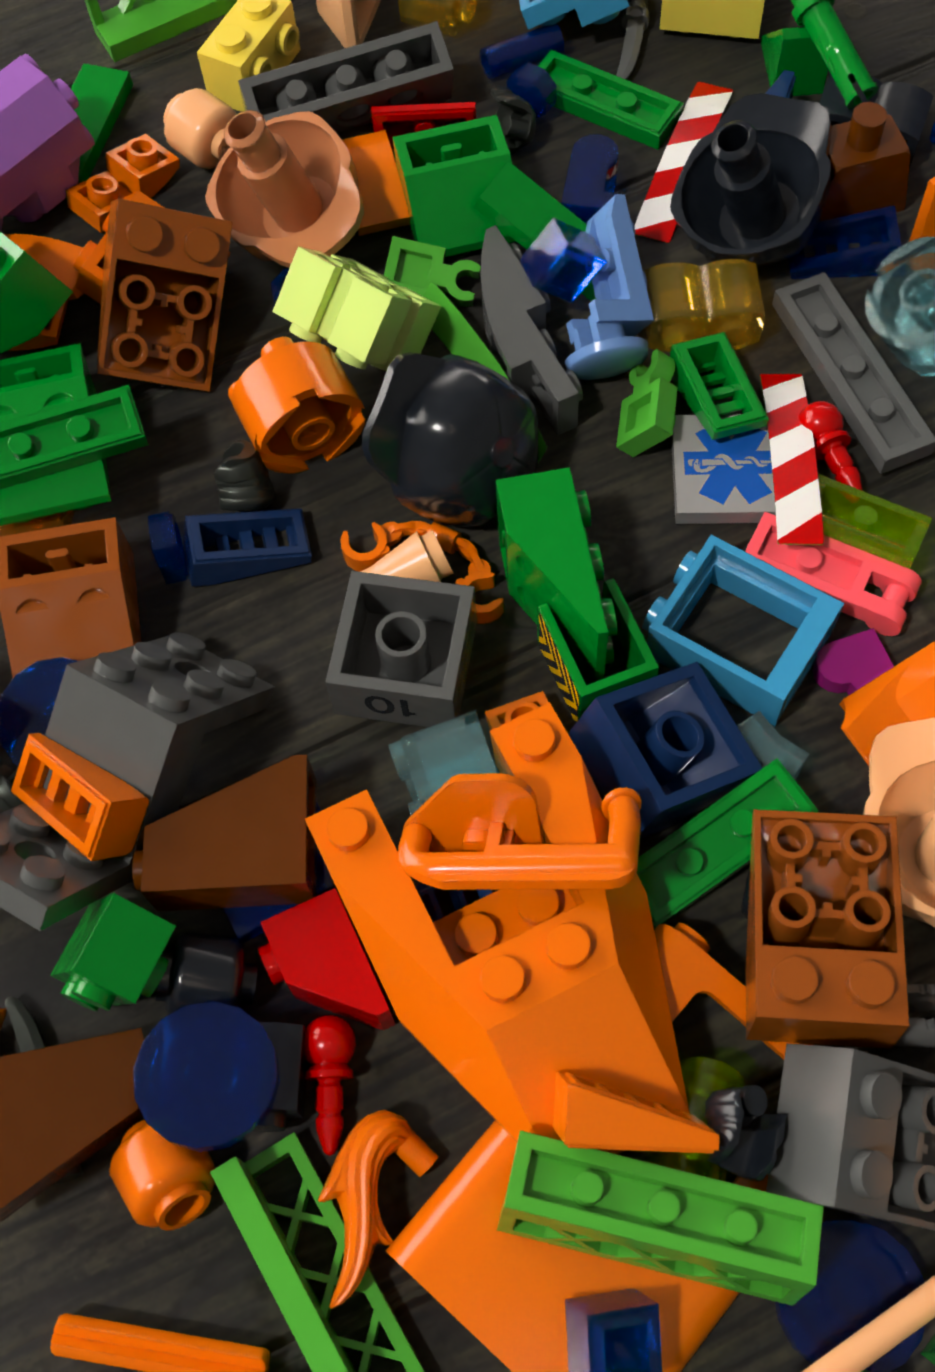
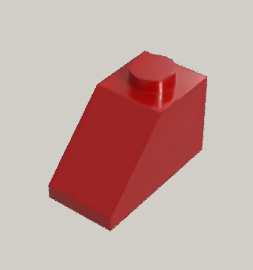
M336 888L261 921L269 943L259 947L258 951L273 985L285 980L297 1000L383 1031L396 1025Z

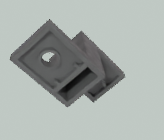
M174 632L169 636L148 642H138L134 646L113 652L99 653L95 657L67 664L45 736L127 782L149 799V805L133 850L124 856L92 862L25 803L1 812L0 908L41 931L132 882L133 856L136 850H143L144 826L178 811L204 734L267 709L275 686L256 677L257 672L250 665L238 660L222 659L205 650L206 645L202 640L180 632ZM50 768L43 786L46 790L53 772Z

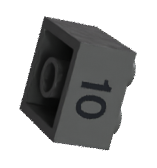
M351 571L325 681L334 713L457 731L478 622L475 587Z

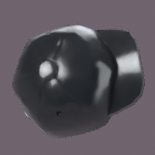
M764 93L746 95L730 106L714 131L699 140L692 149L671 197L670 210L680 228L688 236L695 250L731 271H745L768 266L789 259L803 251L819 223L830 190L832 175L828 153L832 127L828 109L818 102L790 99Z
M411 352L400 354L395 357L387 368L377 400L363 430L362 450L367 462L384 479L391 483L395 498L406 508L442 525L459 527L479 526L497 516V479L536 473L538 465V419L536 408L523 389L475 360L454 354H448L442 358Z

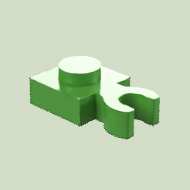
M392 236L384 276L388 277L387 279L391 282L406 287L424 296L429 283L433 281L443 293L447 294L454 304L469 307L473 306L475 293L459 289L456 282L463 276L479 279L481 266L471 260H460L452 265L444 264L446 248Z
M659 349L652 351L649 368L639 364L630 370L629 381L634 386L633 394L622 400L616 448L632 457L673 435L678 387L671 384L670 381L675 371V361Z

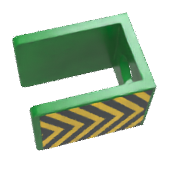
M614 578L604 581L602 599L609 597L612 599L617 622V635L611 636L627 670L586 685L548 604L545 603L537 606V640L575 723L596 697L658 675L659 666Z

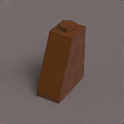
M307 754L293 755L144 826L143 850L135 851L132 863L133 882L136 890H141V893L157 912L301 904L316 897V843L305 818L316 814L317 779Z
M142 1028L0 1057V1222L11 1216L149 1114L155 1097L154 1091L158 1089L161 1060L157 1047L145 1048Z

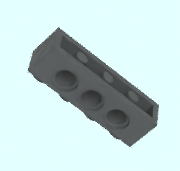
M438 21L240 79L238 83L245 111H258L263 115L265 122L279 116L310 111L320 116L336 133L372 123L371 106L435 104L452 99L454 68Z

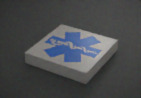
M723 414L720 417L725 419L740 414ZM675 415L676 420L673 435L671 436L675 523H759L764 512L776 516L768 427L712 440L696 415Z

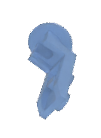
M615 194L587 221L583 245L596 299L589 303L591 315L588 319H571L566 323L570 343L574 345L575 352L567 357L565 366L566 369L572 370L580 380H599L626 373L636 365L642 364L649 354L647 340L635 337V335L652 323L654 318L647 292V279L642 270L635 240V227L630 218L625 194Z

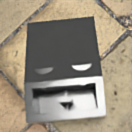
M786 1043L777 1114H787L784 1131L785 1138L776 1150L777 1159L773 1169L768 1174L766 1192L821 1205L824 1208L935 1232V1074L857 1049Z

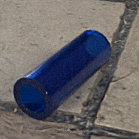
M552 24L481 48L480 60L484 73L488 79H492L542 61L550 50L563 53V36L559 26Z

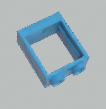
M711 534L698 554L689 551L683 558L673 579V583L677 584L668 600L659 596L649 609L642 626L643 629L648 631L647 644L656 662L671 670L698 662L720 697L776 726L813 666L818 652L825 646L832 635L844 603ZM710 583L798 628L767 680L756 676L678 633Z

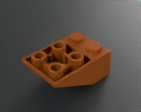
M119 198L111 201L104 256L96 373L210 392L233 222Z
M116 517L0 536V612L21 725L25 732L48 727L67 664L95 657L99 653L113 652L134 646L136 643L141 642L134 553Z
M754 809L752 813L746 950V1040L892 1049L909 1027L897 816Z

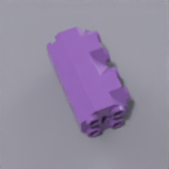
M27 54L19 56L0 71V231L2 233L3 217L15 216L20 222H34L66 198V190L78 184L80 156L95 145L92 135L81 123L78 114L74 111L79 107V102L74 92L59 78L52 82L42 72L38 64Z

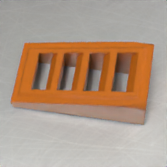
M32 733L28 735L11 792L91 862L129 854L134 848L149 805V799L127 782L43 734ZM50 768L53 772L46 790L43 786Z
M556 1072L553 1129L568 1148L714 1154V1151H719L720 1135L695 1115L568 1072Z

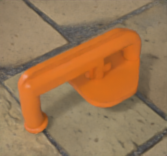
M503 773L458 774L447 780L406 820L398 846V862L406 875L423 884L442 890L620 888L629 884L637 873L642 800L638 792L628 787L614 789L605 795L601 803V810L604 817L609 820L608 843L544 844L537 797L534 790L525 781L516 776Z

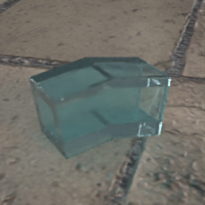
M760 711L737 725L762 768L778 758L793 779H797L806 764L809 753L780 736Z

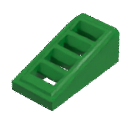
M725 332L671 346L670 357L675 361L672 381L678 387V391L712 440L767 426L769 418ZM711 370L713 371V374H709V375H705V376H701V377H700V375H699V373H703V372H707V371H711ZM720 383L723 385V387L711 390L706 389L708 386ZM732 397L733 401L717 405L713 403L715 400ZM739 410L743 412V414L725 419L720 417V415Z

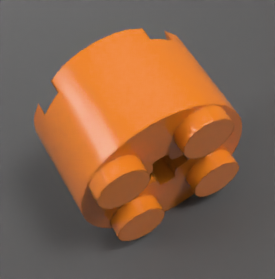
M289 337L275 338L264 345L261 350V357L253 362L228 389V396L233 404V408L254 448L259 452L265 466L274 472L298 473L309 470L305 461L320 454L328 462L347 450L356 441L364 428L365 418L361 413L364 406L333 350L321 343L309 341L294 343Z

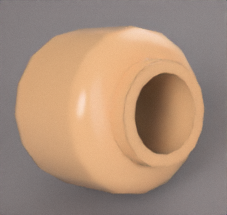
M194 88L177 94L168 103L164 112L163 122L166 141L176 152L197 167L212 169L217 167L219 161L230 148L224 140V130L227 123L237 113L232 107L207 90Z

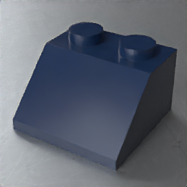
M698 662L596 697L568 733L603 797L610 791L622 787L634 789L639 793L642 800L640 809V839L681 823L725 796L762 769L761 764Z

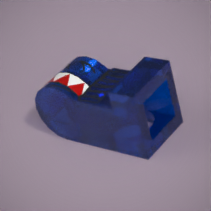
M599 134L582 137L575 143L571 153L561 202L562 205L586 224L615 194H618L612 193L617 185L618 146L609 137Z

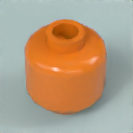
M148 1118L129 1128L122 1138V1143L113 1154L109 1169L110 1176L133 1220L145 1227H160V1229L165 1231L184 1227L199 1217L208 1207L211 1200L210 1193L215 1185V1181L210 1174V1171L215 1169L212 1158L194 1128L179 1124L175 1118H163L160 1120Z

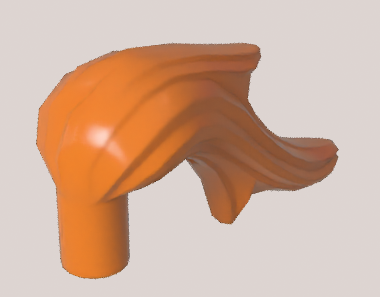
M385 1109L360 1119L349 1132L318 1198L319 1202H326L337 1198L344 1220L345 1247L343 1265L329 1308L331 1309L342 1305L357 1289L369 1267L375 1246L377 1244L388 1246L393 1242L382 1223L378 1207V1180L385 1160L395 1153L420 1178L439 1157L413 1131L404 1117Z

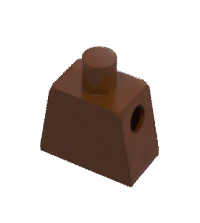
M874 102L861 103L854 108L851 121L831 126L828 158L831 162V184L826 205L813 234L901 212L905 209L910 165L909 146L892 116L887 114L883 106Z

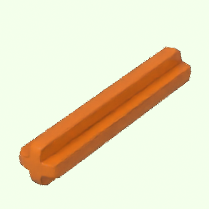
M68 1313L59 1316L51 1339L50 1349L51 1353L55 1356L142 1372H269L270 1351L263 1347Z

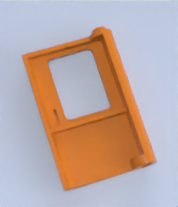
M678 923L675 928L667 924H659L654 932L672 1022L695 994L704 993L712 997L746 1027V986L707 954L710 951L709 944L694 929L683 923ZM762 1041L783 1060L785 1058L786 1043L813 1045ZM496 1120L386 1249V1252L512 1372H681L740 1293L497 1231L517 1142ZM768 1174L760 1182L750 1181L737 1176L733 1184L766 1192Z

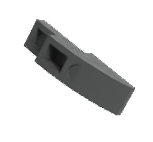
M492 226L486 229L481 255L482 308L488 348L501 365L509 380L523 389L528 396L533 395L556 434L560 435L578 427V404L583 400L582 388L575 373L570 369L564 370L557 360L555 345L546 330V314L551 311V305L544 286L540 281L533 282L527 274L523 256L515 243L508 245L497 226Z

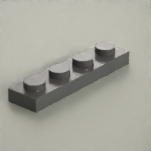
M823 272L775 290L772 306L879 473L888 472L931 455L935 448V436L826 273Z

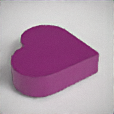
M872 628L823 646L816 656L812 672L815 681L823 689L833 693L847 692L850 695L893 668L894 665L877 633Z

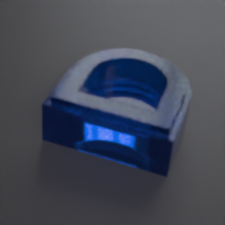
M166 511L148 515L152 552L166 584L187 580L186 556L181 533L174 514Z

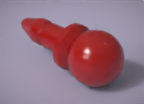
M816 401L808 404L801 410L799 420L804 427L813 432L816 460L825 459L832 474L836 475L835 480L837 484L853 499H859L863 493L861 477L858 469L853 466L854 462L846 449L851 442V437L847 431L843 430L844 421L840 410L832 403L826 401Z
M325 1015L313 1020L306 1027L304 1041L305 1059L311 1065L305 1072V1080L318 1082V1086L315 1088V1106L318 1112L316 1130L323 1152L329 1156L336 1153L344 1128V1118L341 1115V1111L344 1109L343 1086L340 1084V1081L354 1078L353 1070L347 1064L352 1059L356 1050L354 1030L347 1021L333 1015Z

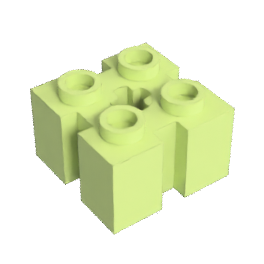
M298 247L272 312L292 322L289 331L294 335L309 342L321 343L322 339H325L328 343L337 347L335 355L339 360L359 369H366L367 365L370 364L387 371L389 364L397 355L409 352L421 354L441 306L406 287L391 282L387 279L388 277L354 259L333 254L330 257L320 251Z

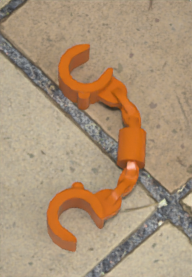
M390 521L382 525L372 522L377 546L368 553H359L351 548L349 535L346 530L343 531L340 539L345 562L353 570L361 572L390 552L389 547L398 543L402 537L411 536L416 531L419 536H422L433 530L443 551L450 554L459 551L462 557L471 562L468 566V575L464 579L458 578L455 584L474 586L475 592L495 587L494 573L491 572L489 563L486 560L480 559L476 547L467 539L461 538L462 534L437 522H433L431 525L424 521L404 523ZM498 598L484 605L476 604L477 623L486 624L499 619L504 613V599Z

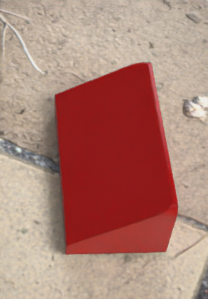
M476 102L371 106L374 132L386 130L392 151H394L393 137L477 119Z

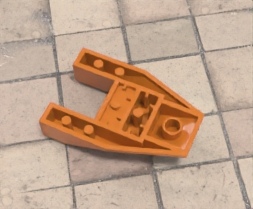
M550 702L489 731L495 763L500 773L522 779L536 794L544 844L608 843L609 820L602 813V799L579 751ZM367 789L305 818L400 1023L516 1142L520 1130L561 1140L553 1129L556 1072H568L690 1114L648 896L637 873L629 884L615 889L497 890L432 922L411 877L406 875L398 862V851ZM597 1149V1150H601V1151H605V1152H609V1153H613V1154H617V1155L620 1154V1153H622V1152H624V1151H626V1150Z

